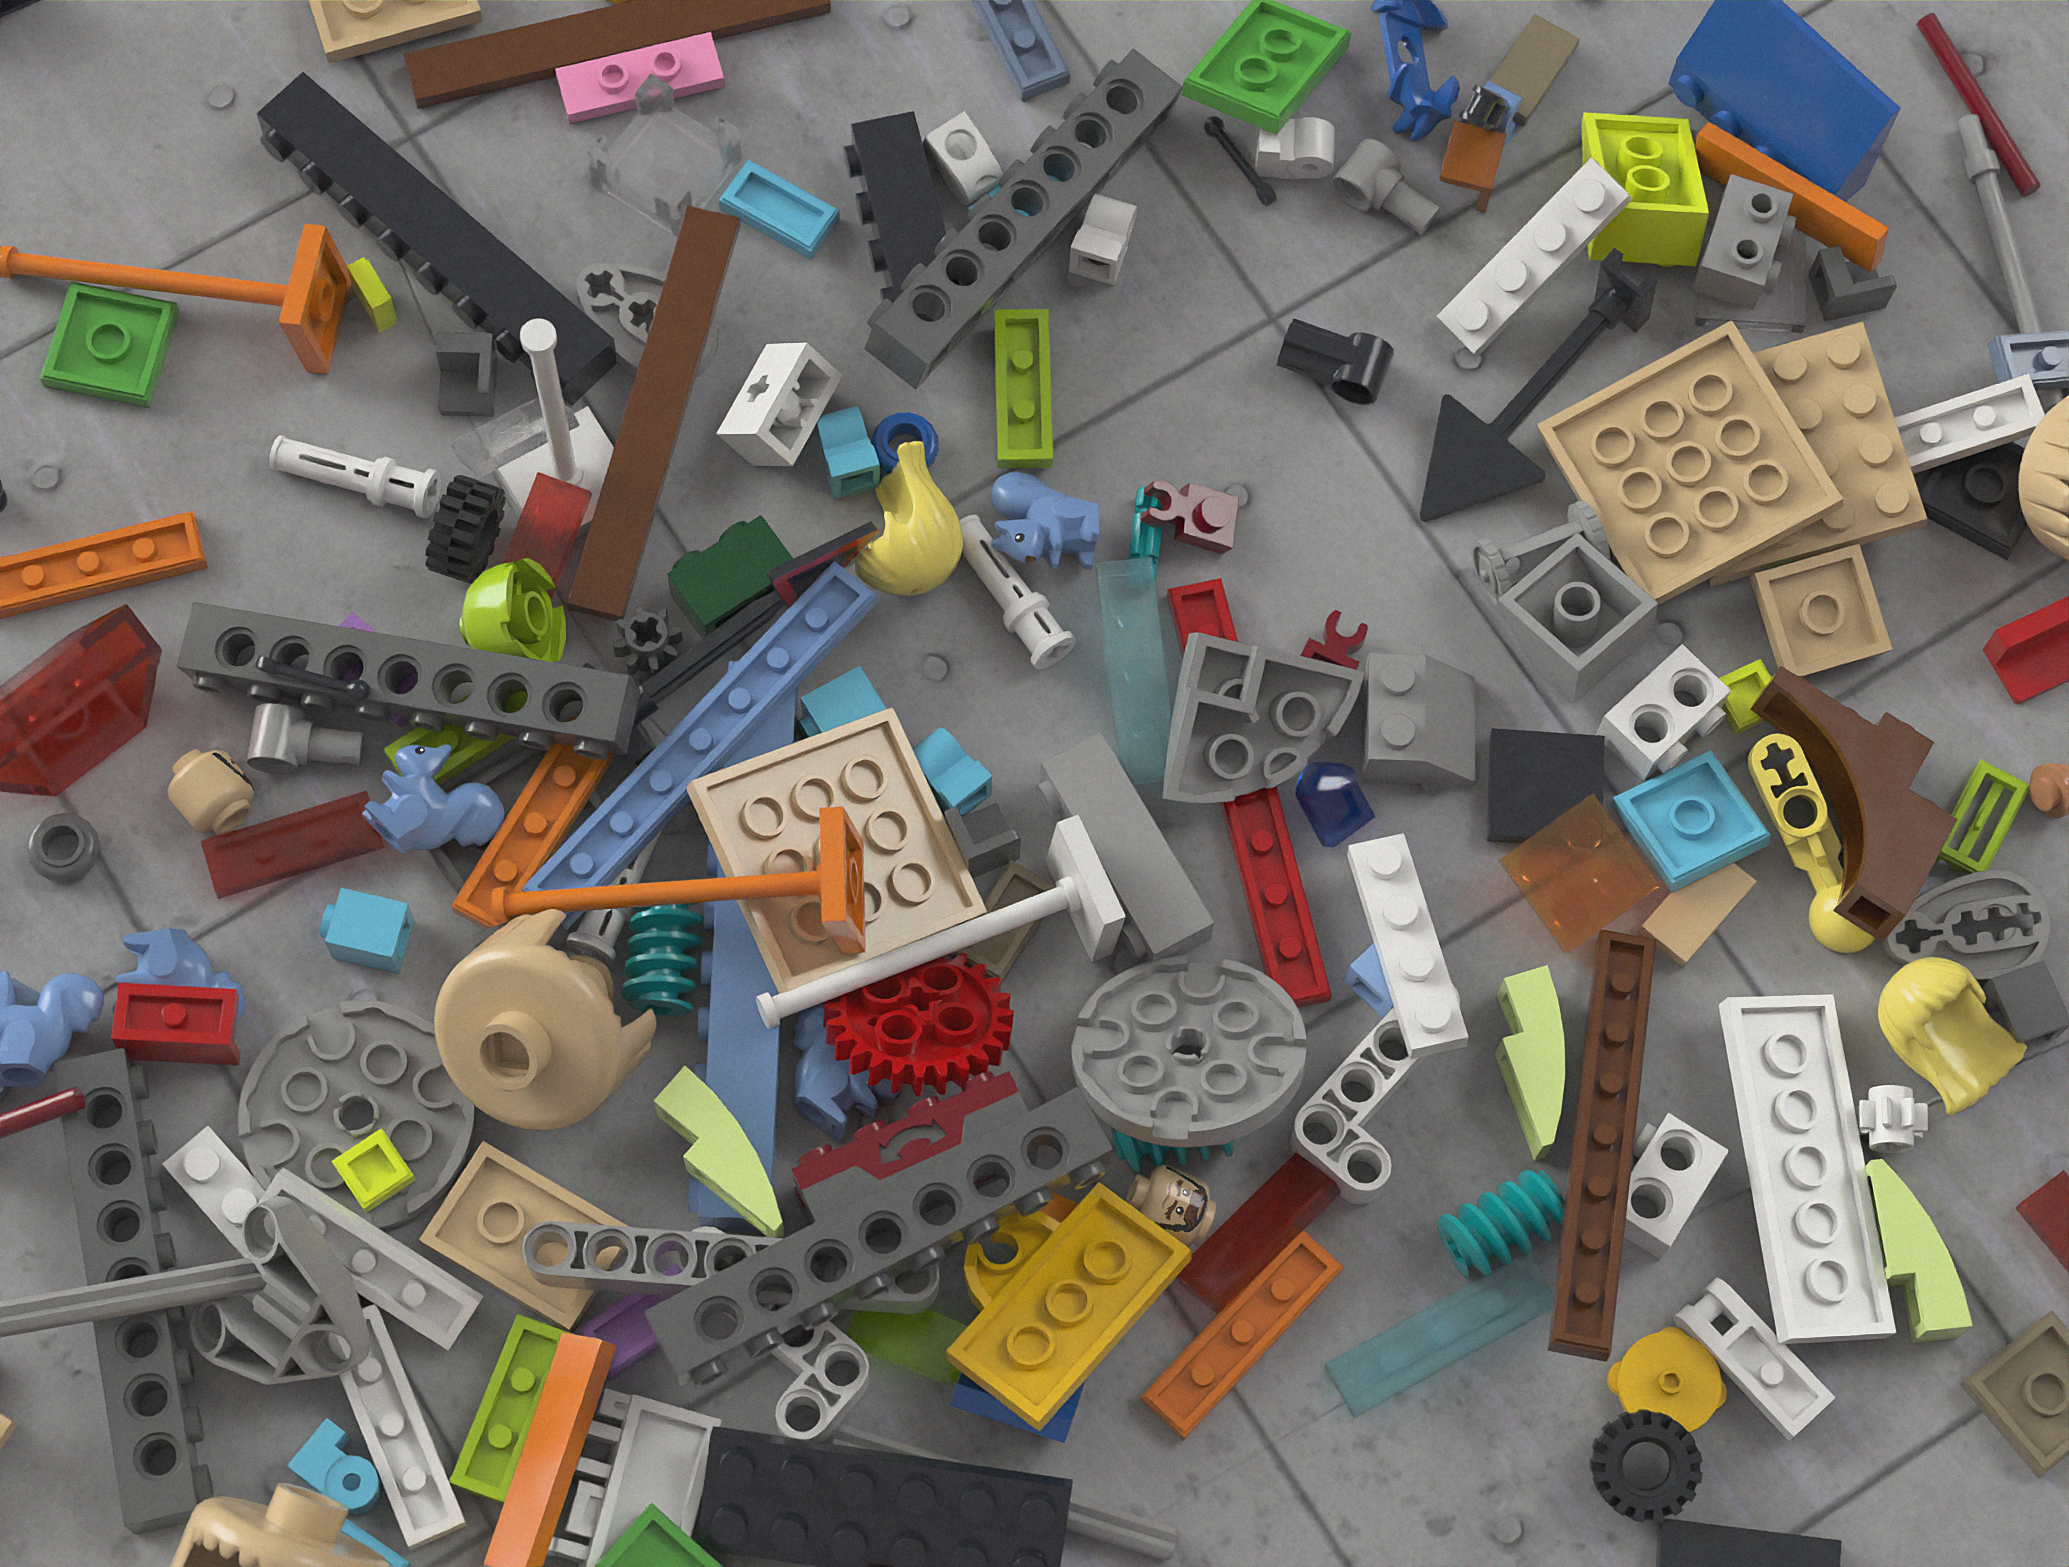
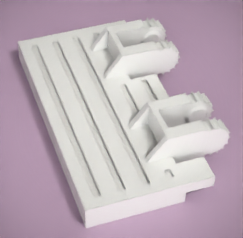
M607 1388L603 1389L597 1414L622 1421L621 1427L617 1428L591 1421L586 1439L610 1445L611 1450L608 1461L605 1464L580 1456L574 1475L605 1483V1486L602 1487L581 1480L577 1482L564 1532L590 1539L589 1544L585 1546L552 1537L546 1555L579 1563L578 1567H594L650 1503H653L691 1537L704 1487L710 1434L713 1426L720 1427L722 1421L721 1419L635 1394L628 1395Z

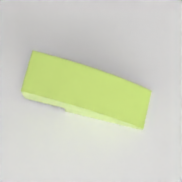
M1548 965L1504 978L1496 994L1511 1036L1502 1038L1495 1052V1057L1534 1161L1545 1158L1554 1143L1562 1110L1565 1082L1563 1025L1559 1001Z
M684 1066L656 1097L654 1106L657 1117L692 1144L691 1148L683 1156L686 1171L765 1236L783 1238V1222L773 1188L757 1152L737 1120L715 1093Z
M1883 1159L1871 1160L1865 1168L1888 1287L1902 1285L1912 1343L1959 1338L1973 1325L1965 1293L1949 1251L1932 1220L1908 1186Z

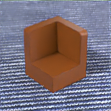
M1454 120L1439 179L1444 183L1479 191L1475 210L1486 212L1507 134L1490 129L1485 130L1478 126Z

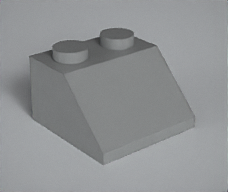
M1577 532L1502 595L1497 601V606L1533 668L1572 703H1575L1652 636L1658 603Z
M1369 652L1363 671L1365 675L1362 681V782L1474 786L1475 677L1425 654Z

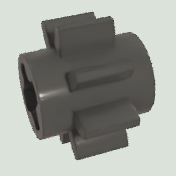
M639 605L636 610L637 614L628 622L622 619L616 621L618 633L625 639L612 643L615 657L629 655L627 660L629 675L632 676L638 670L651 672V675L654 676L667 662L672 663L679 657L676 649L670 645H676L683 641L681 627L667 629L669 618L666 609L663 608L658 614L645 612L643 607ZM653 637L657 638V644L651 641ZM639 640L645 643L643 647L638 646Z

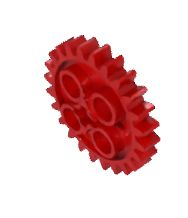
M966 953L956 956L953 960L945 958L946 955L826 1001L823 1017V1027L826 1028V1044L835 1045L834 1058L836 1061L850 1059L849 1073L851 1075L868 1070V1085L872 1087L883 1079L891 1081L890 1089L893 1094H896L903 1084L912 1085L916 1097H921L925 1085H933L940 1095H945L947 1082L953 1081L961 1088V1085L969 1080V1073L977 1076L988 1072V1065H1001L1002 1052L1009 1051L1013 1027L1014 1010L1009 1009L1010 993L1000 992L1001 979L999 977L985 979L986 965L984 963L968 968L966 967Z

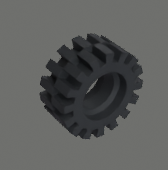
M461 474L456 475L453 482L450 481L447 486L446 495L443 494L439 502V512H435L433 518L435 522L434 527L429 531L428 540H430V544L427 546L425 556H428L425 562L428 570L472 584L481 575L482 570L485 571L488 565V556L492 555L495 549L493 545L495 538L499 537L501 528H499V523L504 518L505 511L502 510L506 503L504 489Z
M1637 1409L1638 1412L1633 1413L1624 1412L1617 1415L1619 1418L1612 1423L1609 1421L1602 1428V1434L1598 1439L1595 1438L1592 1445L1593 1456L1590 1458V1469L1592 1470V1480L1595 1487L1606 1503L1622 1516L1631 1517L1634 1521L1644 1522V1520H1653L1654 1522L1664 1521V1517L1670 1514L1676 1516L1683 1511L1681 1507L1688 1500L1690 1502L1693 1501L1697 1494L1695 1492L1697 1483L1701 1484L1703 1473L1700 1471V1463L1702 1462L1701 1452L1696 1447V1441L1678 1421L1662 1412H1652L1648 1409ZM1642 1442H1651L1659 1445L1664 1449L1669 1459V1471L1666 1478L1656 1487L1649 1489L1633 1486L1627 1481L1623 1473L1625 1454L1631 1447Z

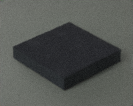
M2009 442L1931 468L1919 489L1927 518L2008 560L2027 526L2021 509L2018 490L2020 464L2025 448L2014 442Z
M1492 728L1489 741L1487 841L1600 848L1603 843L1605 736Z

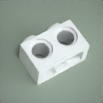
M1682 644L1603 717L1596 735L1605 736L1604 744L1642 781H1645L1657 769L1663 774L1671 770L1687 753L1688 749L1683 745L1695 733L1705 738L1722 722L1727 714L1721 708L1731 690ZM1685 691L1692 694L1697 699L1699 705L1695 707L1682 705L1675 698L1674 692ZM1635 728H1651L1658 734L1660 741L1656 743L1643 741L1636 734Z
M1670 1113L1666 1115L1658 1129L1647 1123L1634 1144L1633 1155L1639 1159L1633 1167L1630 1176L1624 1237L1658 1259H1661L1671 1247L1729 1150ZM1665 1148H1673L1680 1151L1687 1161V1169L1682 1171L1670 1169L1662 1161L1660 1151ZM1642 1195L1650 1198L1657 1206L1658 1217L1646 1219L1639 1216L1632 1208L1631 1197Z

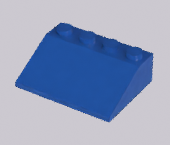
M1715 0L1678 55L1668 82L1673 88L1676 97L1684 105L1694 107L1710 123L1845 202L1865 186L1901 109L1782 0Z

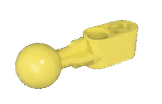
M1785 734L1768 735L1757 742L1751 749L1748 756V768L1776 830L1780 833L1794 866L1807 872L1816 892V896L1809 909L1811 931L1815 938L1829 950L1838 953L1858 952L1869 946L1876 938L1833 911L1838 902L1843 880V868L1838 859L1842 845L1827 813L1826 802L1797 741ZM1772 746L1776 753L1784 751L1788 753L1790 761L1783 765V771L1788 782L1799 776L1803 783V786L1792 787L1781 793L1777 798L1774 797L1771 788L1782 785L1781 779L1775 769L1765 771L1761 764V761L1768 756L1766 747ZM1802 797L1811 803L1814 809V818L1807 828H1794L1785 820L1783 810L1785 803L1790 798Z

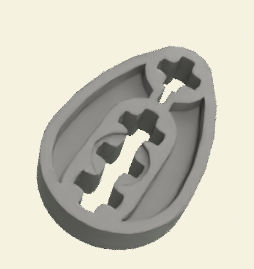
M596 262L587 265L576 278V293L581 310L614 338L617 364L635 377L651 325L644 322L639 328L636 327L634 315L637 313L644 317L649 312H653L654 315L666 274L626 263ZM606 283H610V296L600 293L596 298L592 297L591 286L593 284L601 288ZM715 314L696 378L708 369L717 353L719 337Z
M1986 870L1958 877L1917 896L1907 915L1881 944L1884 952L1892 960L1902 965H1907L1925 957H1939L1966 967L1976 981H1987L1993 977L2036 963L2048 945L2051 919L2043 896L2032 883L2022 876L2009 871ZM2018 905L2023 914H2032L2034 918V925L2025 928V936H2022L2020 928L2012 927L1999 931L1997 934L1998 941H1993L1991 932L1985 931L1970 936V945H1966L1963 936H1954L1952 932V925L1961 922V914H1965V919L1968 923H1976L1987 919L1988 910L1993 911L1995 918L2003 919L2017 914ZM1905 922H1909V927L1912 931H1921V933L1936 932V936L1924 938L1923 941L1914 944V953H1910L1907 944H1898L1896 941V934L1905 930Z

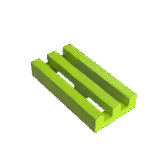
M1980 759L1950 814L1958 820L1935 862L1938 863L1941 859L1949 863L1948 868L1956 873L1962 870L1967 874H1973L1988 870L2029 791L2030 785ZM1986 777L1992 780L1993 783L1956 851L1948 846L1983 778ZM2005 787L2013 791V794L1978 861L1969 858L1968 855Z

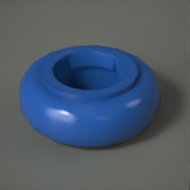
M911 412L895 413L884 418L876 426L871 438V445H874L880 467L887 473H892L893 468L899 462L898 454L890 449L889 442L901 434L912 435L920 442H923L927 469L934 463L939 451L938 435L933 425L924 417Z

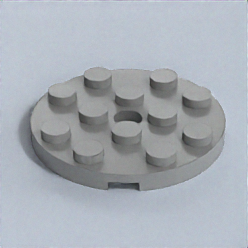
M1189 955L1161 958L1155 962L1148 961L1134 966L1106 982L1089 998L1078 1015V1027L1073 1038V1044H1071L1075 1082L1092 1111L1104 1122L1126 1136L1170 1147L1225 1145L1234 1139L1261 1128L1282 1112L1290 1103L1303 1080L1307 1059L1306 1032L1302 1016L1292 998L1281 986L1262 972L1239 962L1223 958L1222 966L1190 963ZM1182 1045L1203 1048L1200 1058L1196 1054L1183 1055L1178 1052L1173 1054V1052Z
M371 1000L339 1002L340 1006L319 1011L308 1017L306 1014L298 1017L282 1028L260 1051L247 1074L240 1096L238 1108L239 1136L250 1170L265 1192L277 1173L282 1168H285L378 1229L384 1230L407 1222L423 1213L435 1204L456 1181L464 1168L472 1148L476 1130L477 1108L463 1095L449 1076L439 1054L434 1025L411 1010L386 1002ZM363 1102L372 1106L374 1109V1121L372 1124L370 1123L363 1129L351 1131L342 1125L343 1112L351 1104ZM382 1128L414 1175L416 1181L365 1213L331 1161Z

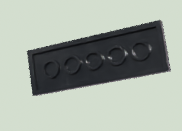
M713 1426L710 1434L696 1543L703 1550L817 1567H1061L1073 1479Z

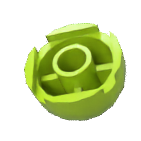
M525 558L492 567L484 571L467 590L460 618L461 635L471 649L559 662L563 656L566 643L565 614L563 606L552 607L547 590L555 589L556 587L545 569L539 563Z

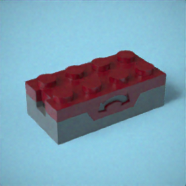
M1007 1071L996 1077L993 1072L979 1074L961 1085V1093L943 1101L940 1100L939 1096L926 1098L907 1110L908 1117L888 1126L884 1120L870 1123L853 1134L854 1141L834 1150L831 1145H823L801 1156L798 1160L800 1165L792 1168V1178L796 1185L794 1187L795 1198L808 1226L1029 1112L1010 1072ZM1038 1146L1032 1148L1027 1154L1031 1164L1037 1161ZM984 1173L974 1181V1186L977 1190L1003 1177L996 1173ZM940 1200L930 1201L922 1207L920 1214L923 1215L947 1203ZM876 1229L869 1234L866 1240L890 1229Z

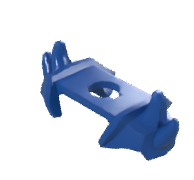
M1375 0L1371 9L1379 14L1391 83L1388 97L1393 102L1404 107L1402 115L1393 124L1392 130L1395 133L1413 130L1410 140L1418 142L1430 134L1440 121L1452 116L1450 108L1457 101L1460 91L1459 82L1454 75L1436 92L1430 88L1423 49L1422 28L1443 31L1448 28V20L1432 0ZM1400 40L1403 41L1404 47L1409 51L1413 63H1404L1400 58L1397 49Z

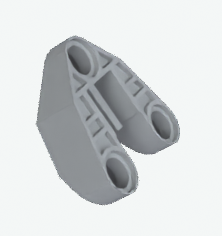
M277 1196L253 1206L247 1212L243 1222V1244L247 1254L261 1273V1279L267 1285L262 1292L255 1296L252 1303L242 1295L198 1302L193 1308L189 1324L190 1337L194 1348L212 1364L265 1385L336 1376L360 1365L368 1357L371 1342L355 1286L349 1272L295 1201L287 1197ZM267 1212L271 1214L274 1220L275 1240L268 1235L264 1227V1218ZM214 1306L218 1309L221 1316L222 1332H219L212 1322L211 1312ZM330 1332L344 1338L350 1346L351 1352L347 1360L340 1359L331 1351L328 1342Z

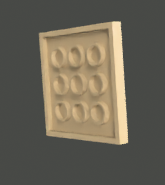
M1732 320L1537 424L1539 435L1577 499L1587 502L1597 514L1606 534L1610 554L1619 569L1651 596L1658 605L1843 507L1842 496Z
M1863 322L1754 352L1753 355L1842 496L1843 507L1709 578L1710 587L1855 544L1862 545L1926 527L1927 516Z
M893 707L692 780L686 787L726 877L817 871V865L821 864L820 808L843 806L863 839L866 952L842 954L822 923L821 900L818 894L737 900L779 994L976 919L987 913L986 907Z

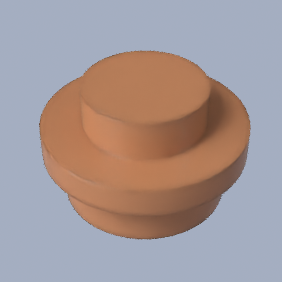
M2044 763L2035 767L2030 776L2029 793L2031 800L2038 809L2051 818L2058 819L2069 815V766L2063 763Z

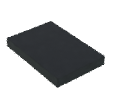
M1664 1518V1521H1659L1656 1567H1840L1842 1540Z

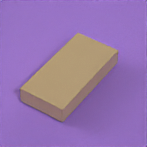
M1732 863L1670 893L1644 922L1638 932L1645 938L1656 939V947L1683 968L1749 893L1757 881L1738 865Z

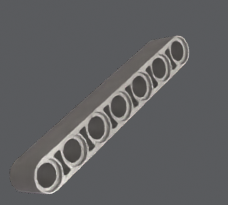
M548 1221L541 1222L529 1230L525 1235L522 1251L532 1277L542 1285L558 1288L674 1296L717 1274L715 1272L716 1266L721 1259L732 1255L746 1259L783 1238ZM548 1242H559L568 1248L565 1259L556 1266L546 1267L536 1261L538 1250ZM868 1245L872 1251L879 1254H888L898 1248ZM607 1247H620L628 1253L626 1263L616 1271H605L596 1266L597 1256ZM668 1251L681 1252L689 1259L687 1267L681 1273L674 1276L663 1275L655 1268L660 1256ZM825 1256L816 1261L812 1268V1273L820 1281L835 1282L836 1274L846 1265L837 1257ZM936 1264L922 1271L927 1276L929 1285L918 1294L904 1293L897 1287L895 1280L901 1273L899 1272L890 1277L892 1286L879 1295L862 1302L855 1295L835 1307L836 1309L901 1314L921 1313L930 1308L937 1298L940 1278L938 1266ZM772 1284L766 1286L759 1293L757 1301L758 1303L788 1305L792 1299V1293L783 1285Z

